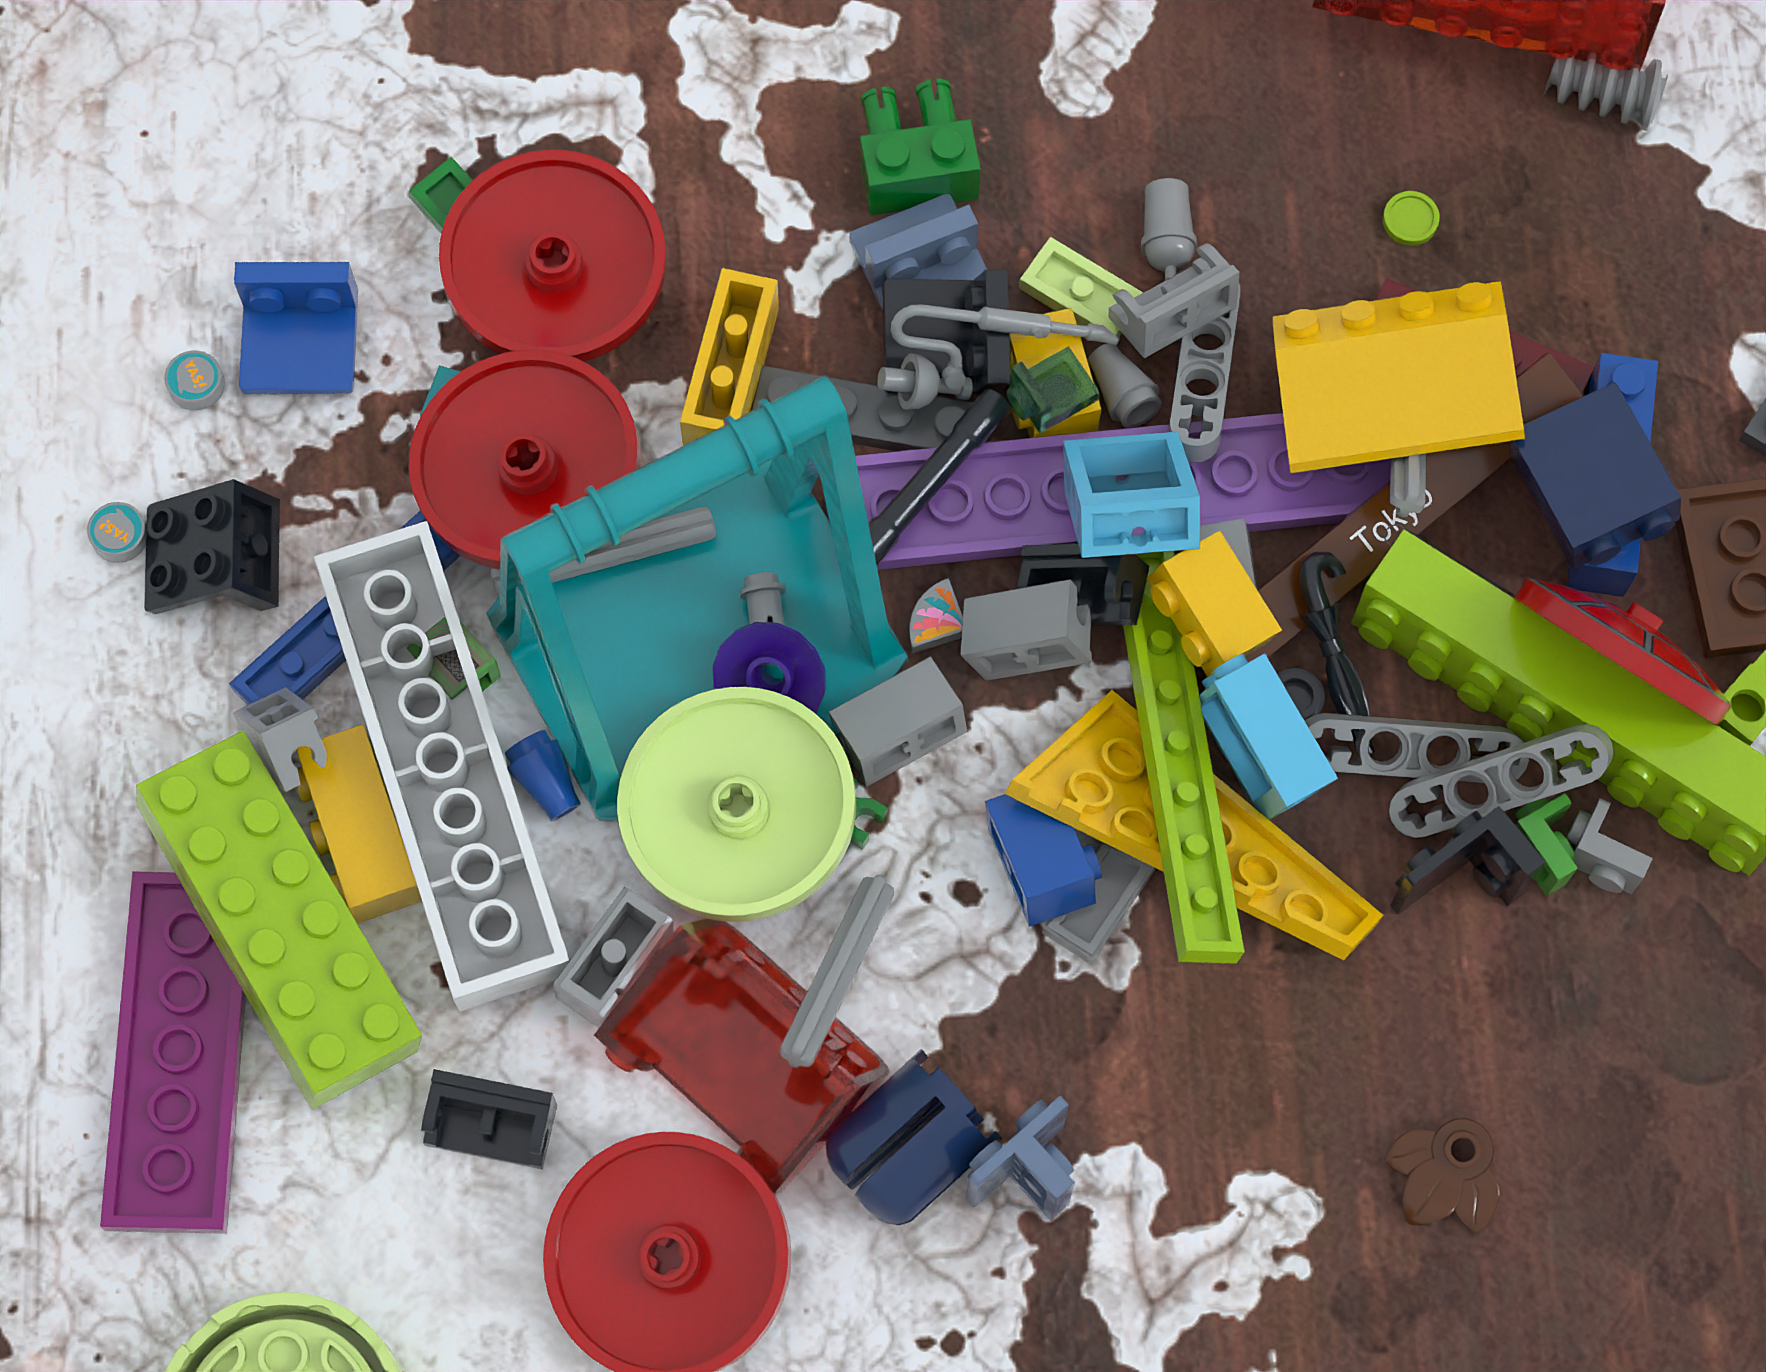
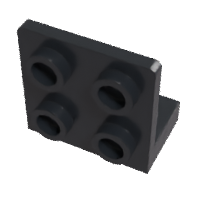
M985 270L974 280L887 279L882 284L884 367L901 369V365L909 353L917 354L930 360L938 370L940 378H942V372L951 360L950 355L945 352L908 348L898 344L891 334L893 318L903 308L919 304L979 312L983 307L1009 310L1008 270ZM913 316L904 322L902 331L905 335L944 340L953 343L960 350L963 373L965 377L972 379L973 387L971 394H982L987 388L999 392L1010 384L1009 333L981 330L977 323L925 316ZM885 390L888 393H898L896 391Z
M232 479L158 501L147 507L145 611L159 614L220 596L259 611L279 607L280 499Z
M1500 806L1484 817L1478 811H1474L1449 832L1452 838L1442 846L1441 850L1436 852L1430 845L1404 865L1403 869L1406 873L1395 882L1399 889L1390 906L1397 914H1400L1469 861L1475 867L1472 872L1481 888L1491 897L1498 895L1509 906L1527 892L1546 861Z

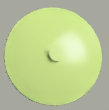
M727 687L703 692L681 701L660 715L644 731L632 748L622 771L617 795L618 822L623 842L638 872L648 885L665 900L688 913L707 919L727 922L751 921L777 915L791 909L815 893L829 879L844 857L851 841L856 818V790L850 764L842 745L827 724L813 711L792 698L774 691L751 687Z

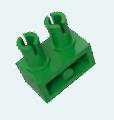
M936 79V100L933 96L931 80H926L916 87L915 92L919 100L923 127L901 129L896 103L897 95L894 89L881 87L882 109L879 108L876 88H872L862 94L861 103L864 107L869 135L860 136V167L870 216L904 211L944 194H949L954 203L979 199L980 164L971 119L956 121L951 97V85L948 80Z

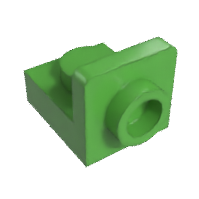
M1565 793L1548 802L1546 797L1530 802L1515 814V817L1518 819L1515 825L1546 861L1535 878L1546 896L1565 886L1578 869L1574 863L1575 853L1568 840L1559 831L1553 832L1549 827L1559 821L1572 804Z

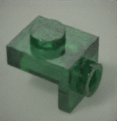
M1068 346L1029 369L1026 368L1022 361L1012 366L1007 397L1018 417L1023 421L1029 418L1038 432L1042 433L1097 402L1100 391Z

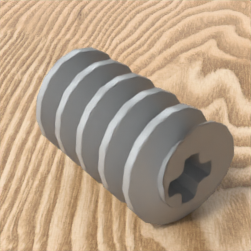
M1569 32L1560 44L1544 94L1552 85H1556L1557 103L1563 104L1573 91L1578 92V109L1582 111L1588 107L1594 98L1599 99L1600 116L1604 118L1615 105H1619L1621 109V123L1627 124L1637 111L1642 112V130L1648 131L1656 115L1668 75L1662 78V62L1658 59L1652 60L1647 68L1641 71L1640 54L1633 52L1622 65L1619 64V48L1614 45L1606 51L1602 58H1598V42L1595 39H1590L1579 52L1577 51L1576 34Z

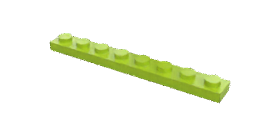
M1174 551L1136 554L1150 566L1148 577L1163 562L1175 556ZM1147 580L1137 625H1123L1178 961L1236 964L1244 953L1194 664L1188 659L1182 648V635L1171 617L1164 616L1155 606L1150 594L1151 585Z

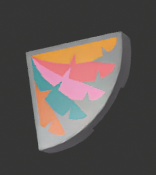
M949 578L929 588L915 605L910 620L909 632L912 654L962 638L963 616Z

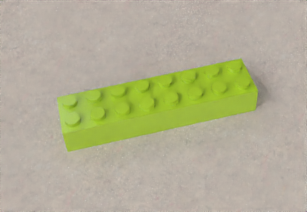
M1402 531L1366 583L1351 624L1359 628V634L1368 643L1380 649L1391 648L1408 659V665L1417 674L1429 680L1435 681L1439 679L1457 690L1458 697L1466 705L1480 712L1488 710L1506 721L1508 729H1511L1525 742L1576 725L1589 724L1599 727L1606 732L1612 741L1614 753L1610 765L1597 780L1608 786L1607 790L1613 798L1626 806L1633 808L1640 806L1658 818L1659 825L1672 836L1683 840L1690 838L1709 850L1711 859L1721 867L1732 872L1742 871L1748 876L1752 874L1766 857L1765 755L1594 650L1408 531ZM1578 740L1577 746L1572 753L1566 757L1559 758L1558 761L1564 765L1565 763L1582 759L1587 767H1591V762L1596 754H1598V751L1595 747L1585 748L1581 740Z

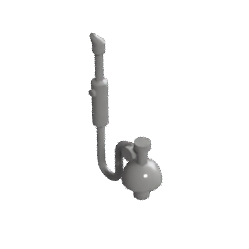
M922 304L910 305L900 310L891 322L893 339L898 344L908 348L945 352L950 355L951 360L943 370L942 378H940L938 370L930 360L924 356L909 353L905 357L901 369L887 367L880 369L877 380L878 388L880 390L898 392L900 406L905 410L920 409L927 406L936 398L938 392L955 394L957 399L968 400L971 396L972 379L965 377L963 373L960 350L953 343L944 340L905 335L902 331V326L907 319L913 316L977 323L981 330L1035 336L1037 338H1046L1049 333L1085 337L1088 341L1115 345L1118 344L1120 338L1104 325L1088 324L1083 326L1052 322L1049 315L989 307H983L979 312Z

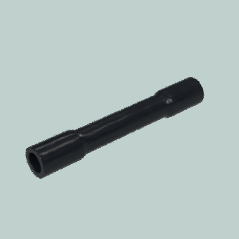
M989 388L985 389L955 423L949 436L885 509L868 522L876 565L895 546L901 533L974 450L980 448L1011 413V406L999 393Z

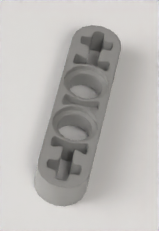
M1240 284L1238 285L1236 308L1182 337L1169 432L1179 433L1188 462H1203L1210 459L1217 453L1220 445L1240 300ZM1201 334H1212L1219 337L1223 345L1215 350H1204L1197 347L1192 340ZM1194 379H1206L1215 384L1217 390L1210 395L1199 396L1190 392L1186 385ZM1192 415L1203 416L1200 439L1188 437Z
M1331 713L1316 714L1305 721L1314 738H1320L1324 728H1331V732L1336 739L1353 741L1351 730L1360 729L1355 741L1357 759H1350L1352 752L1348 746L1334 745L1329 747L1328 755H1325L1334 772L1420 778L1468 762L1471 756L1469 738H1476L1473 745L1478 751H1496L1499 742L1505 741L1507 748L1524 743L1511 729L1501 726ZM1379 732H1392L1399 738L1400 747L1398 753L1388 761L1380 762L1372 759L1368 754L1370 739ZM1438 736H1449L1457 742L1458 751L1456 757L1447 765H1433L1426 758L1428 744ZM1472 756V760L1480 758L1481 756ZM1528 757L1519 758L1513 762L1512 772L1515 779L1520 778L1526 771L1529 762ZM1464 776L1458 780L1484 783L1483 780L1475 776Z
M1589 724L1576 725L1411 780L1404 784L1391 800L1389 808L1391 821L1396 829L1404 835L1414 838L1425 837L1455 827L1474 811H1478L1484 817L1498 806L1505 811L1591 783L1600 778L1610 765L1614 753L1612 741L1606 732L1597 726ZM1578 740H1581L1585 748L1595 747L1598 754L1592 760L1591 767H1587L1582 759H1577L1565 763L1559 771L1563 778H1558L1556 759L1571 754L1577 746ZM1548 748L1554 749V757ZM1524 757L1536 760L1543 768V782L1535 787L1521 785L1513 776V762ZM1464 776L1480 778L1488 787V800L1480 805L1466 803L1458 794V780ZM1438 785H1443V791ZM1442 792L1444 794L1445 803L1434 806L1425 816V821H1422L1418 813L1408 814L1405 810L1412 801V795H1415L1419 803H1426L1437 799Z

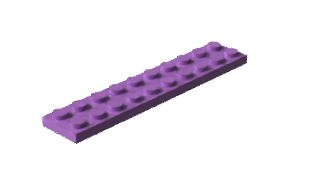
M1283 413L1223 419L1220 445L1217 453L1203 462H1188L1200 495V526L1245 518L1249 532L1338 523L1390 481L1391 459L1291 473ZM1202 421L1191 422L1189 438L1200 439ZM1170 424L984 443L968 456L906 527L895 546L877 565V570L1021 555L1023 545L1078 544L1064 493L1063 441L1169 432ZM937 448L855 456L868 522L885 509ZM1117 475L1115 479L1123 481L1128 475ZM1136 527L1132 530L1133 535H1141L1144 532L1143 527Z

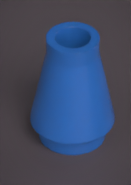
M546 730L538 731L524 738L505 752L510 762V765L507 767L508 771L546 812L551 822L562 818L581 805L575 793L557 739L551 741Z

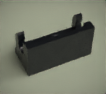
M1078 544L1023 545L1020 555L1023 558L1017 589L1071 580L1077 587V606L1086 604L1089 606L1091 626L1137 625L1150 566L1136 554L1082 558Z
M434 1069L421 1131L425 1132L423 1144L428 1147L543 1170L558 1105L551 1092Z

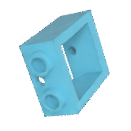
M1178 432L1063 441L1064 493L1082 558L1200 549V495ZM1117 475H1128L1123 481L1115 479ZM1134 528H1144V532L1141 535L1132 534Z
M1240 654L1213 670V674L1202 681L1206 689L1199 696L1203 720L1252 805L1267 819L1270 820L1338 779L1265 654L1249 663L1244 654Z

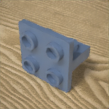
M949 194L941 195L853 230L849 234V242L882 311V284L887 279L974 280L983 271L987 270L977 250L978 222L969 205L957 209Z
M1062 1096L1055 1099L1049 1106L1042 1099L1036 1102L1016 1121L1015 1125L1018 1130L1014 1133L1011 1140L1003 1147L997 1140L993 1141L970 1162L969 1166L973 1170L968 1175L966 1199L973 1207L981 1203L1009 1177L1015 1181L1050 1221L1069 1205L1075 1182L1069 1175L1074 1172V1168L1062 1152L1053 1144L1049 1143L1043 1148L1064 1127L1069 1104Z

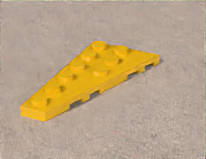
M1111 690L1014 777L1004 794L1164 872L1138 713L1134 707ZM1213 774L1236 907L1323 951L1345 960L1376 927L1384 915Z

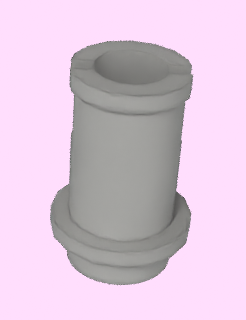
M763 572L744 578V587L740 590V598L747 600L750 624L754 622L780 623L785 626L781 595L786 593L785 584L779 582L778 574Z

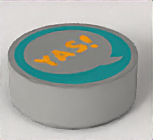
M191 350L177 355L171 360L165 371V385L171 398L176 404L185 409H205L213 405L220 398L224 390V376L218 362L210 354L203 351Z
M112 502L101 506L93 513L88 522L87 535L91 545L100 557L110 562H126L138 556L145 548L147 526L141 513L134 506L124 502Z

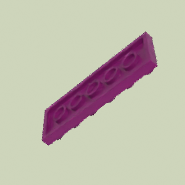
M132 871L100 1227L104 1231L227 1234L246 995L175 872Z

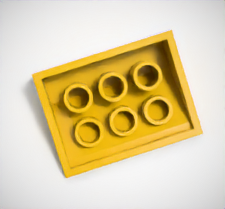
M1501 281L1486 284L1474 282L1465 284L1460 288L1428 293L1416 291L1402 297L1370 302L1358 300L1344 306L1318 310L1299 309L1286 315L1272 317L1291 473L1525 439Z

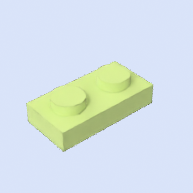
M1052 237L1045 243L1019 282L1020 290L1055 311L1072 308L1076 324L1083 326L1088 324L1104 325L1118 338L1122 332L1108 317L1109 307L1117 303L1113 298V294L1121 289L1128 291L1133 298L1143 293Z

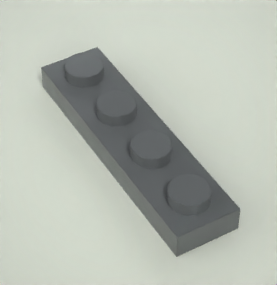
M762 366L752 411L758 409L759 400L765 398L772 402L821 376ZM828 377L845 407L852 442L858 445L892 451L938 448L952 432L955 423L973 404L972 402L936 396L930 404L923 408L905 410L900 406L898 393H888L885 390H880L875 385Z

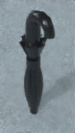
M1313 552L1300 566L1298 580L1308 613L1300 618L1321 641L1319 646L1323 657H1326L1325 669L1329 692L1338 714L1369 716L1363 684L1351 660L1343 652L1345 648L1341 636H1338L1339 603L1330 605L1321 579L1322 569L1329 571L1332 578L1347 572L1342 562L1331 552ZM1360 729L1351 730L1354 744H1356L1355 741ZM1371 739L1368 744L1369 755L1375 752Z

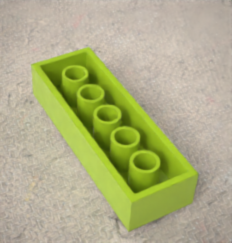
M244 730L136 784V806L229 968L242 987L244 994L311 1110L418 1052L422 1033Z

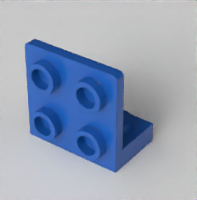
M235 262L234 284L243 305L239 372L241 392L243 394L352 393L354 390L358 288L350 263Z

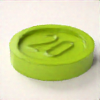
M1404 191L1396 194L1388 201L1383 213V226L1389 237L1397 243L1406 246L1421 245L1430 240L1435 234L1440 219L1439 210L1434 201L1427 195L1417 191Z

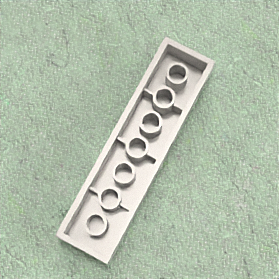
M427 521L314 556L447 982L459 1012L556 980L570 960ZM446 617L451 634L428 641L425 632ZM410 644L418 645L422 648V652L417 659L407 650ZM456 649L468 687L451 700L441 685L429 673L434 663L433 656Z

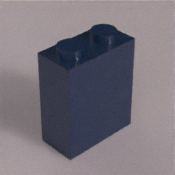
M1616 382L1524 424L1525 439L1509 441L1510 455L1573 569L1589 563L1590 566L1603 564L1618 555L1622 546L1641 537L1644 541L1659 538L1675 526V521L1680 520L1681 496Z

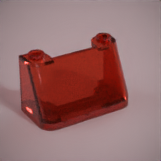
M707 918L679 925L594 1034L607 1047L605 1049L606 1056L620 1069L629 1073L634 1072L635 1069L640 1071L655 1069L740 1146L736 1153L755 1167L765 1178L775 1195L780 1194L825 1146L830 1132L865 1101L889 1074L888 1066L883 1059L837 1017H835L814 1063L809 1067L800 1066L798 1069L789 1066L788 1060L780 1056V1046L801 1006L807 990L734 926L726 921Z

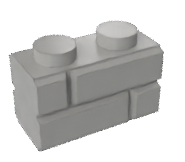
M624 887L554 982L556 998L605 1031L653 965V955H660L674 936V920L630 889Z

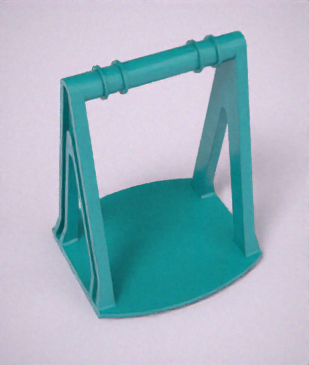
M823 375L772 402L763 398L758 401V409L736 420L729 415L723 420L724 426L597 490L590 485L585 488V496L561 508L557 503H554L550 506L551 513L500 538V595L487 611V617L553 740H558L565 762L599 821H618L617 795L622 771L632 748L644 731L660 715L674 705L694 695L714 690L712 665L719 646L736 629L750 624L747 600L740 598V590L744 587L745 577L756 573L772 572L778 574L780 583L785 584L786 593L781 595L784 624L800 632L816 648L822 660L826 674V692L816 715L827 724L836 737L840 734L830 719L829 711L896 676L908 661L907 654L887 621L848 417L837 390L827 376ZM819 475L830 522L811 492ZM703 506L708 507L712 513L716 527V537L712 540L551 582L549 572L575 559L579 564L585 562V554L608 542H611L613 546L621 544L620 536L652 520ZM772 663L766 665L767 671L772 677L777 679L784 677L782 670Z

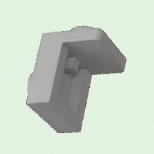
M1599 798L1590 814L1581 809L1579 810L1567 834L1566 839L1570 844L1574 845V863L1578 870L1589 874V880L1596 886L1613 893H1621L1623 890L1632 894L1644 879L1653 858L1598 833L1611 804Z

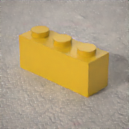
M722 268L680 419L683 446L724 426L723 420L725 417L730 415L736 420L752 411L761 369L765 363L779 311L777 280Z
M364 724L321 738L327 753V761L324 767H320L315 763L309 747H298L296 750L302 766L298 767L300 785L297 786L303 803L313 800L319 817L318 820L310 822L309 826L320 856L331 854L337 873L329 876L357 924L422 902L390 797Z

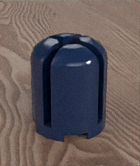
M922 1049L830 1132L825 1143L826 1156L830 1168L844 1185L853 1190L870 1176L859 1187L854 1196L875 1218L888 1224L903 1225L914 1220L970 1168V1162L986 1146L995 1140L998 1142L1002 1140L997 1131H994L986 1139L977 1129V1126L984 1119L975 1109L974 1105L939 1067L930 1075L921 1067V1064L928 1058Z

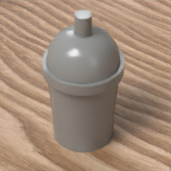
M1172 178L1152 181L1144 188V236L1141 239V251L1153 268L1165 272V281L1175 276L1177 271L1186 267L1197 249V237L1193 233L1189 187L1185 182Z

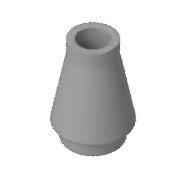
M1107 343L1091 353L1088 358V365L1094 372L1112 420L1120 421L1126 428H1134L1150 420L1159 411L1162 402L1158 397V385L1122 354L1117 345Z

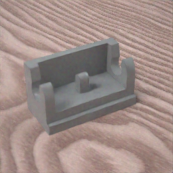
M1206 243L1196 249L1200 258L1193 261L1190 268L1135 298L1124 289L1113 294V298L1117 303L1109 307L1108 317L1143 358L1237 307L1240 272L1234 265L1230 266L1212 245Z
M1071 580L964 599L961 656L986 681L1091 663V615L1089 606L1087 604L1077 606V587Z
M931 656L829 711L830 719L840 734L837 736V739L866 787L967 732L963 704Z
M286 687L232 712L240 730L245 731L273 781L283 791L287 792L300 785L298 768L293 765L291 759L292 754L298 747H309L315 763L320 767L326 765V749L314 724V720L318 719L314 707Z

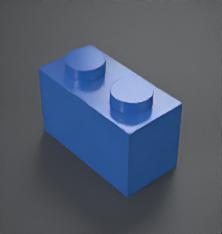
M1006 794L985 801L988 831L1029 927L1096 904L1095 880L1102 878L1100 864L1090 844L1081 846L1075 832L1077 829Z

